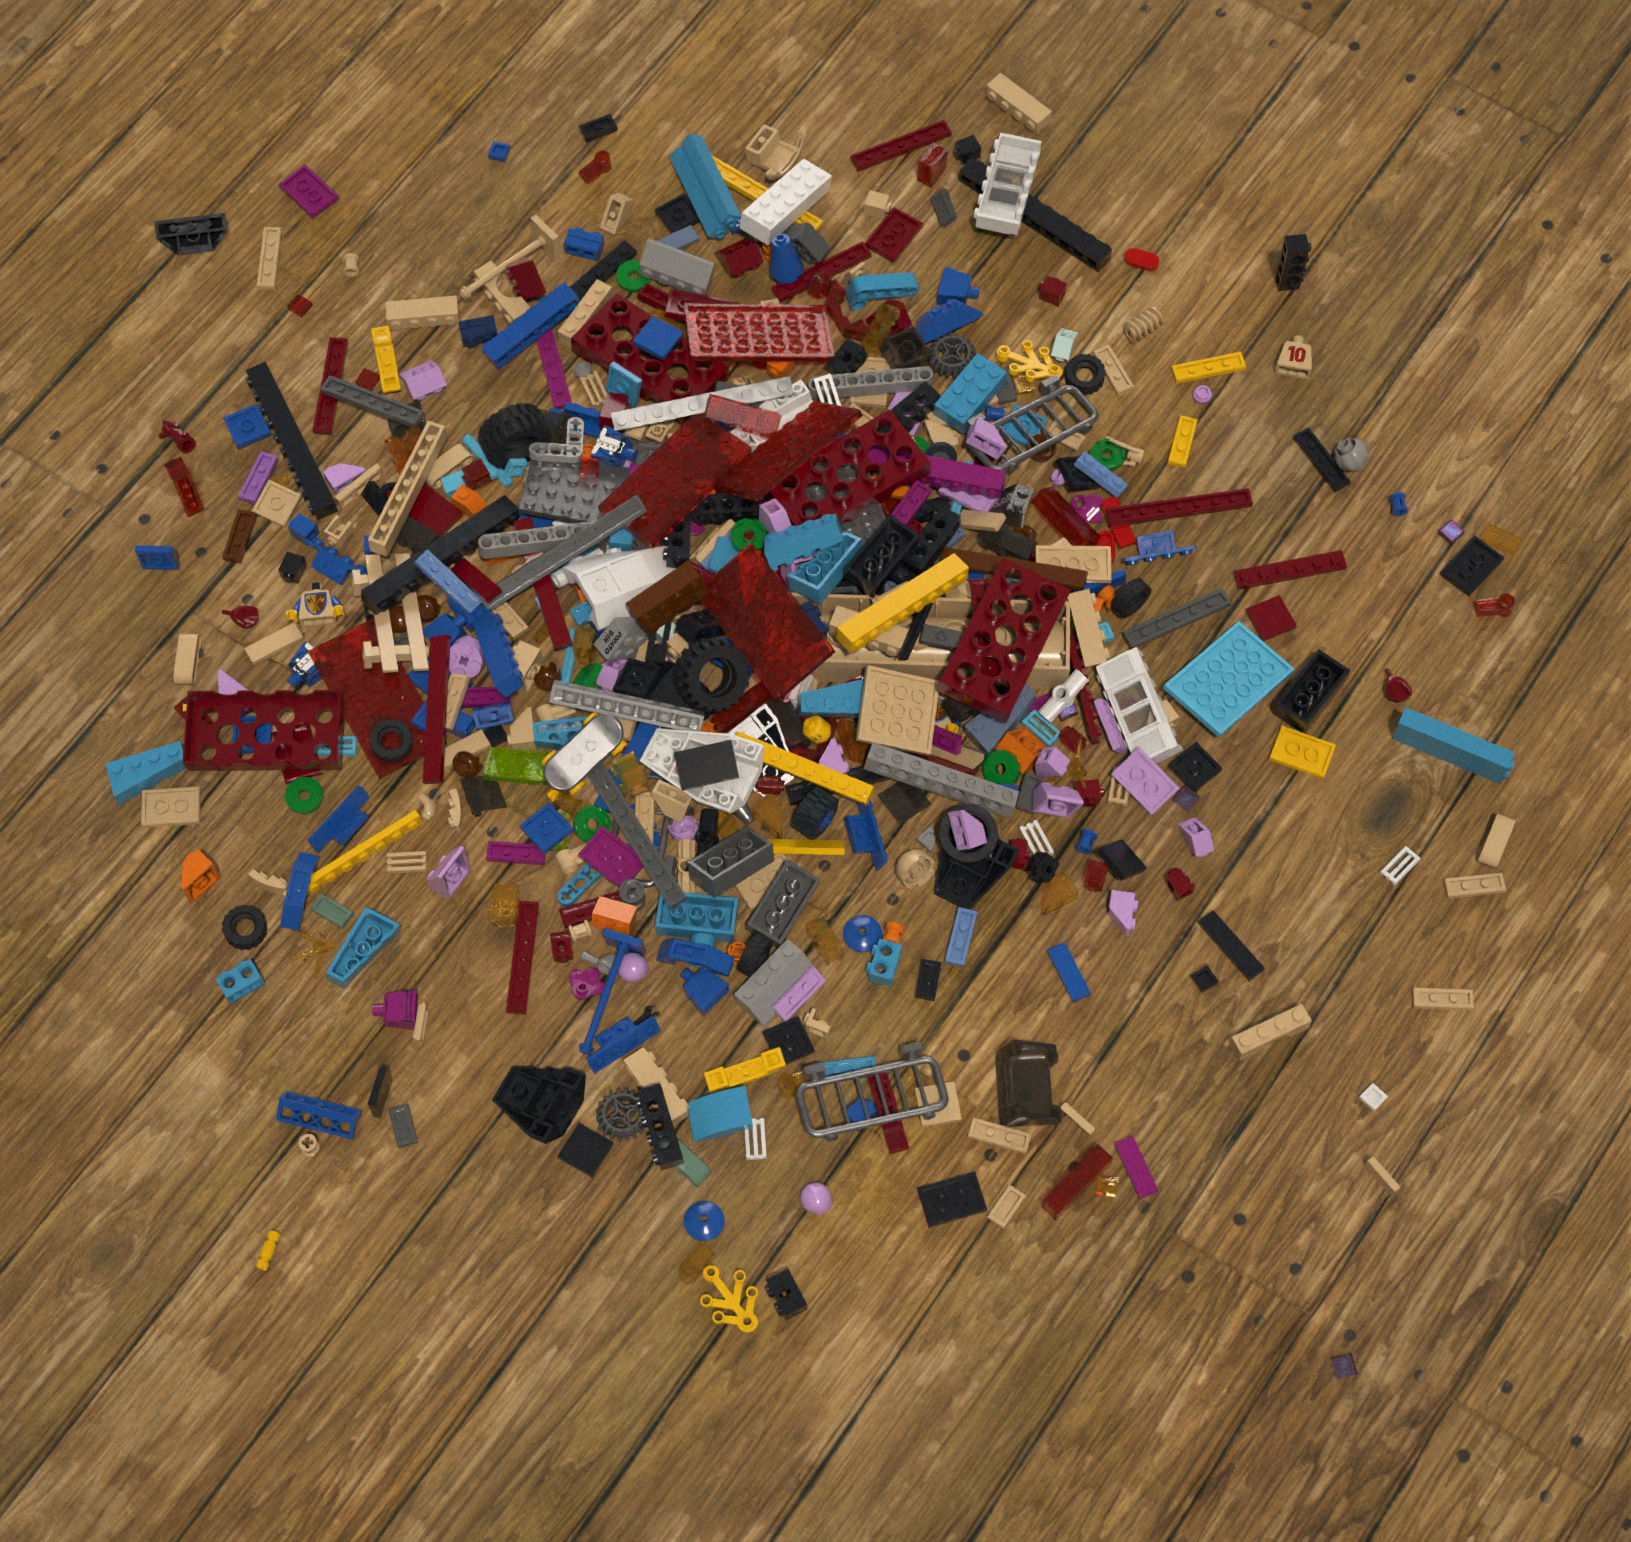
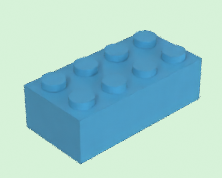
M977 353L934 404V415L964 434L966 432L967 420L982 413L1006 384L1007 372Z
M683 892L688 900L671 910L660 893L655 924L656 935L690 938L695 933H707L715 936L716 941L735 942L739 911L738 898L725 896L714 898L706 894Z

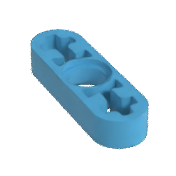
M586 864L559 890L557 894L559 904L563 907L573 905L602 875L599 872L591 873L590 869L592 867ZM583 880L586 884L583 888H576L575 882ZM563 895H566V896L569 895V896H570V900L565 899V900L563 901Z

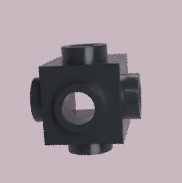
M1036 852L1029 860L1025 872L1036 883H1049L1054 878L1060 863L1047 852Z

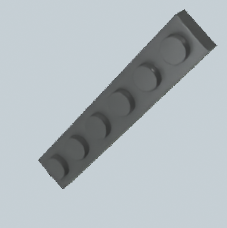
M330 375L320 388L323 394L415 429L424 417V411Z
M1220 588L1124 631L1123 637L1130 649L1140 647L1231 606V601L1223 588Z

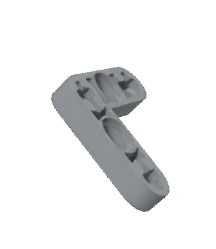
M572 417L568 420L566 444L532 443L529 447V457L535 461L580 462L583 453V420L578 417ZM574 425H577V431H573ZM578 438L580 441L572 442L570 439ZM556 450L559 451L560 454L553 455L551 452Z

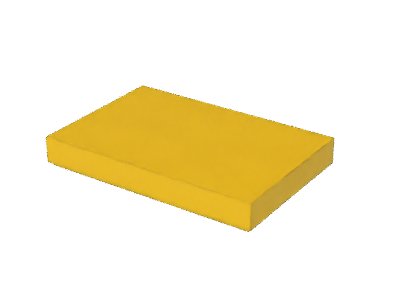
M1282 725L1269 760L1324 780L1336 744Z

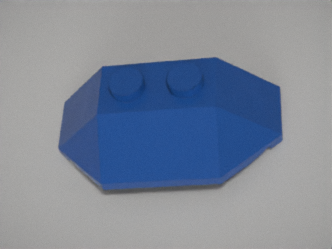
M950 299L941 306L933 307L931 311L924 313L918 318L914 339L924 345L984 316L983 312L959 300Z

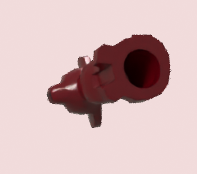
M167 420L162 421V433L158 435L159 438L170 436L182 453H189L195 448V440L189 433H184L182 430L177 429L178 423L176 421L173 423Z

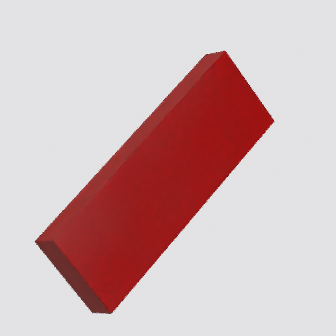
M1115 496L1103 499L1104 502L1100 506L1107 524L1106 508L1121 506L1118 498ZM1130 525L1109 527L1110 531L1114 534L1118 549L1136 545V539Z

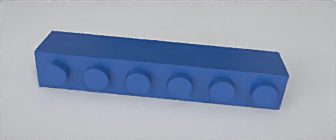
M565 282L557 286L549 295L543 297L535 306L529 308L521 317L515 319L511 325L501 330L492 340L487 341L481 347L485 357L499 370L569 315L580 302L578 295Z
M489 609L472 623L494 687L507 698L524 685L522 680L523 674L518 668L519 663L514 657L515 652L510 646V639L506 635L508 632L502 624L504 620L498 613L495 614Z

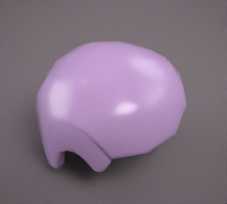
M685 816L682 823L673 819V824L668 825V829L672 838L676 841L683 839L692 840L699 830V824L695 818Z
M627 953L623 957L618 975L624 981L637 982L639 979L647 976L648 963L638 953Z
M814 1182L806 1185L802 1190L800 1201L806 1211L822 1215L831 1208L833 1197L825 1185Z

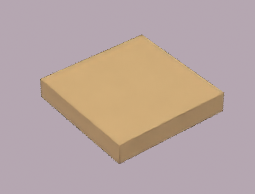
M268 480L252 512H256L258 516L286 528L302 495Z
M954 1081L945 1083L949 1097L948 1105L944 1110L936 1112V1117L933 1119L924 1120L923 1115L920 1116L922 1128L962 1121ZM937 1084L923 1087L929 1106L938 1104L941 1101ZM915 1088L918 1108L925 1107L920 1088Z

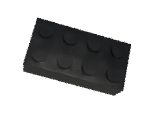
M889 514L844 567L843 577L871 598L875 597L917 547L920 535Z
M1318 649L1276 702L1273 714L1300 732L1306 733L1346 682L1350 669Z

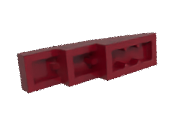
M887 1072L880 1073L879 1078L889 1113H898L897 1102ZM875 1075L867 1076L878 1117L885 1116ZM902 1120L881 1125L889 1154L909 1150Z

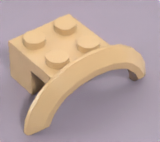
M764 124L745 148L747 162L767 170L766 177L769 180L779 179L792 168L802 152L806 139L805 126L803 125L798 131L796 146L780 140L778 130Z

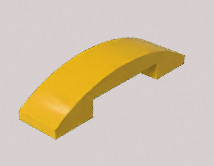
M389 325L371 328L383 394L401 391Z
M778 1047L761 1053L759 1057L727 1068L720 1067L705 1072L704 1075L709 1091L716 1092L756 1081L786 1067L781 1049Z

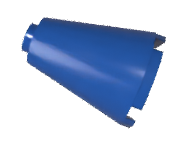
M778 234L773 237L769 264L771 279L774 278L781 284L795 282L798 280V276L804 274V264L791 239L786 234Z

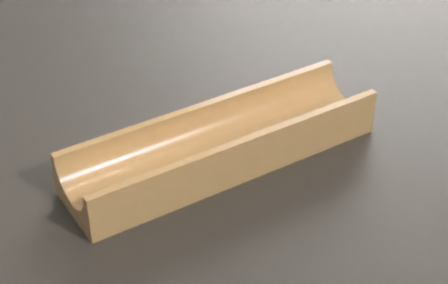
M767 592L765 680L789 681L791 676L796 677V675H799L803 666L809 668V671L812 673L811 675L818 679V682H847L860 674L864 677L865 668L870 665L940 681L955 650L921 644L924 625L962 631L963 636L973 616L971 598L938 597L933 603L909 659L903 660L899 656H890L881 650H872L866 645L862 649L850 653L829 632H827L826 641L816 643V645L807 648L791 618V608L811 601L813 606H818L821 613L820 619L822 622H826L829 629V623L837 605L860 613L872 606L870 596L829 594L819 604L798 593ZM1031 600L1010 601L1012 610L1017 614L1024 615L1032 610ZM1066 601L1026 682L1030 688L1054 689L1056 686L1062 685L1069 677L1070 601ZM992 605V612L994 614L1002 615L1005 613L1002 606ZM917 612L910 615L904 622H899L896 625L910 629ZM1034 621L1024 623L1029 631L1035 632L1039 630L1038 624ZM1000 626L995 631L996 640L1001 645L1010 646L1017 640V633L1010 626ZM1018 652L1009 654V658L1015 663L1024 661L1023 656ZM968 667L958 669L959 674L964 678L973 676L972 670ZM995 684V685L993 686V687H1005V688H1007V687H1006L1005 685H1003V684Z

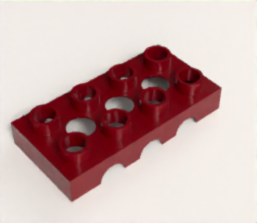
M618 293L571 337L572 351L589 363H592V361L600 363L606 369L607 374L609 373L610 364L616 362L640 378L642 384L639 396L646 401L653 399L661 403L715 392L716 381L727 382L729 380V367L684 337L676 344L679 345L680 350L671 351L664 361L659 358L643 360L639 355L641 348L633 345V340L652 316ZM618 308L624 313L617 314L614 311ZM625 326L632 331L633 336L630 340H620L617 342L612 338L611 333L616 327ZM594 330L603 332L600 336L591 335ZM621 349H628L631 351V353L628 355H621L618 353V351ZM673 364H683L688 368L689 374L686 378L672 379L667 373L668 368ZM707 364L709 369L701 370L697 366ZM649 368H656L659 370V372L656 374H649L646 372V370ZM677 387H685L688 389V391L685 393H677L674 389ZM693 416L674 420L684 426Z
M889 409L765 482L766 494L771 500L776 498L783 506L792 526H798L807 520L814 521L820 519L823 515L835 513L839 523H849L859 517L861 511L866 506L872 503L879 505L891 498L892 493L901 485L908 484L911 486L916 480L919 481L931 474V462ZM885 425L892 428L888 433H879L877 431ZM853 443L860 446V449L856 452L846 450ZM876 445H882L888 448L890 457L881 464L871 462L868 458L869 450ZM901 452H909L912 455L908 460L897 458V455ZM821 462H825L829 465L828 468L823 471H818L814 468L821 464ZM844 464H852L859 471L858 477L852 482L840 481L836 475L838 468ZM872 470L880 472V476L876 479H869L865 475ZM789 481L797 483V486L791 490L782 487L789 483ZM811 483H822L827 488V494L822 500H809L806 497L805 490ZM839 489H845L849 492L844 498H838L834 495ZM807 508L817 510V513L812 517H806L802 514Z
M1002 557L936 691L1006 724L1068 599L1071 589ZM1011 574L1018 577L1020 582L1011 584L1006 580L1005 576ZM1045 590L1053 594L1055 598L1053 600H1045L1041 597L1040 592ZM1021 594L1030 598L1033 607L1029 613L1020 615L1012 610L1010 601L1016 595ZM994 604L1000 605L1005 613L996 615L991 612L990 606ZM1034 621L1038 624L1039 630L1035 632L1029 631L1024 623ZM1004 625L1012 627L1017 633L1016 642L1010 646L999 644L995 639V631L998 627ZM984 636L988 639L989 644L987 646H979L975 643L974 637ZM1018 652L1023 656L1024 661L1015 663L1009 658V654ZM983 658H996L1002 667L1000 674L996 677L983 675L979 669V663ZM968 667L972 670L973 676L964 678L959 674L958 669ZM995 684H1003L1008 688V693L1000 695L994 691L993 686Z
M237 690V693L230 695L220 694L215 691H188L182 763L187 771L341 770L344 696L342 691L314 690L310 694H298L291 690H276L273 694H259L253 690ZM327 711L333 714L329 722H318V716L321 713ZM215 712L218 714L216 722L212 724L204 723V718L208 713ZM248 712L256 713V719L252 723L245 724L242 722L244 714ZM283 713H294V719L290 723H281L280 717ZM265 723L272 724L277 729L276 739L269 744H261L255 739L256 729ZM302 723H308L315 728V737L307 744H300L293 738L294 729ZM224 724H233L239 730V737L232 744H222L217 739V731ZM250 747L254 749V754L250 759L243 760L239 758L243 748ZM327 747L331 750L327 758H316V752L320 748ZM207 748L216 750L215 756L210 760L201 758L202 752ZM282 748L292 749V755L288 759L278 758V752Z

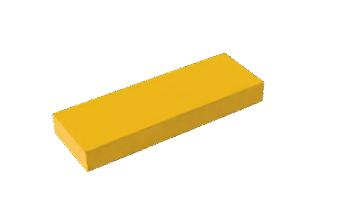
M1180 415L1168 465L1181 468L1186 467L1198 419Z

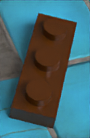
M238 509L222 555L223 560L242 563L257 518L256 512Z

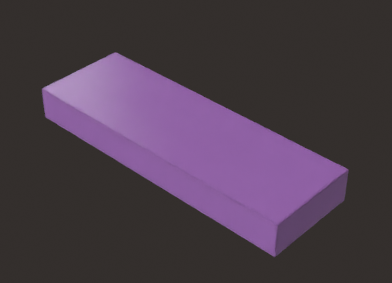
M260 452L238 495L239 500L256 504L279 460L277 456Z

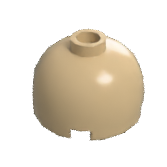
M912 849L902 854L896 865L897 876L907 888L912 889V886L917 884L920 887L933 876L935 872L933 866H936V863L925 851Z

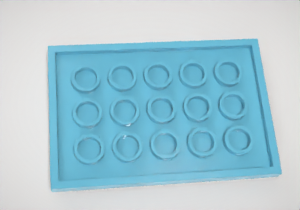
M1238 621L1170 679L1163 689L1220 738L1292 675L1295 669Z

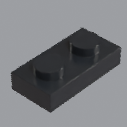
M611 114L579 125V130L585 142L618 131Z
M922 959L915 998L935 1001L942 962Z

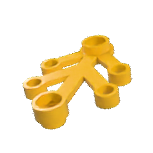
M1029 340L1023 341L1021 348L1028 358L1011 352L1010 348L1005 345L997 349L996 358L998 361L1007 362L1011 359L1024 364L1019 366L1016 363H1012L1009 365L1008 372L1011 375L1026 372L1025 379L1029 382L1045 377L1048 379L1055 374L1060 378L1063 374L1062 368L1053 364L1050 359V350L1047 347L1039 348L1038 356L1043 359L1045 364L1040 363L1032 350L1033 343Z
M714 1265L706 1266L703 1270L705 1281L713 1283L725 1300L715 1299L705 1294L700 1298L701 1306L703 1308L715 1307L733 1310L737 1316L724 1315L722 1311H715L712 1315L713 1322L717 1325L722 1323L738 1325L739 1329L744 1333L753 1332L758 1326V1319L753 1314L755 1299L758 1297L757 1288L750 1286L746 1289L748 1300L744 1311L740 1306L743 1283L746 1281L745 1272L737 1270L734 1273L735 1285L732 1295L720 1279L719 1269ZM709 1270H714L715 1274L713 1276H709L707 1272ZM738 1274H742L744 1278L742 1280L736 1279V1276ZM750 1290H754L756 1294L754 1296H749L748 1292ZM705 1298L710 1299V1303L704 1304L703 1300ZM721 1315L722 1319L720 1321L715 1320V1316ZM745 1319L751 1320L749 1325H745L743 1322Z

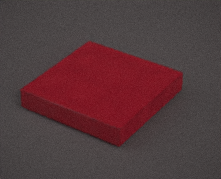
M1280 595L1246 608L1245 612L1263 642L1297 627Z

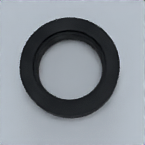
M962 804L954 807L949 812L965 810L971 816L980 819L987 829V843L981 849L972 853L957 850L949 838L951 823L948 813L940 824L939 842L944 853L952 860L962 864H974L984 860L993 851L998 839V828L995 819L986 809L974 804Z

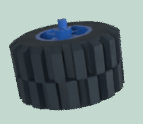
M815 787L804 797L802 802H799L793 817L792 828L811 840L818 838L832 824L839 800L820 787Z

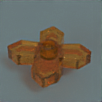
M418 426L408 429L405 437L398 438L392 436L384 441L388 451L397 454L393 463L398 473H402L422 434Z
M840 718L837 729L842 738L837 740L836 743L841 744L843 750L841 757L843 758L848 753L849 760L862 763L869 743L856 741L858 725L855 727L852 720Z

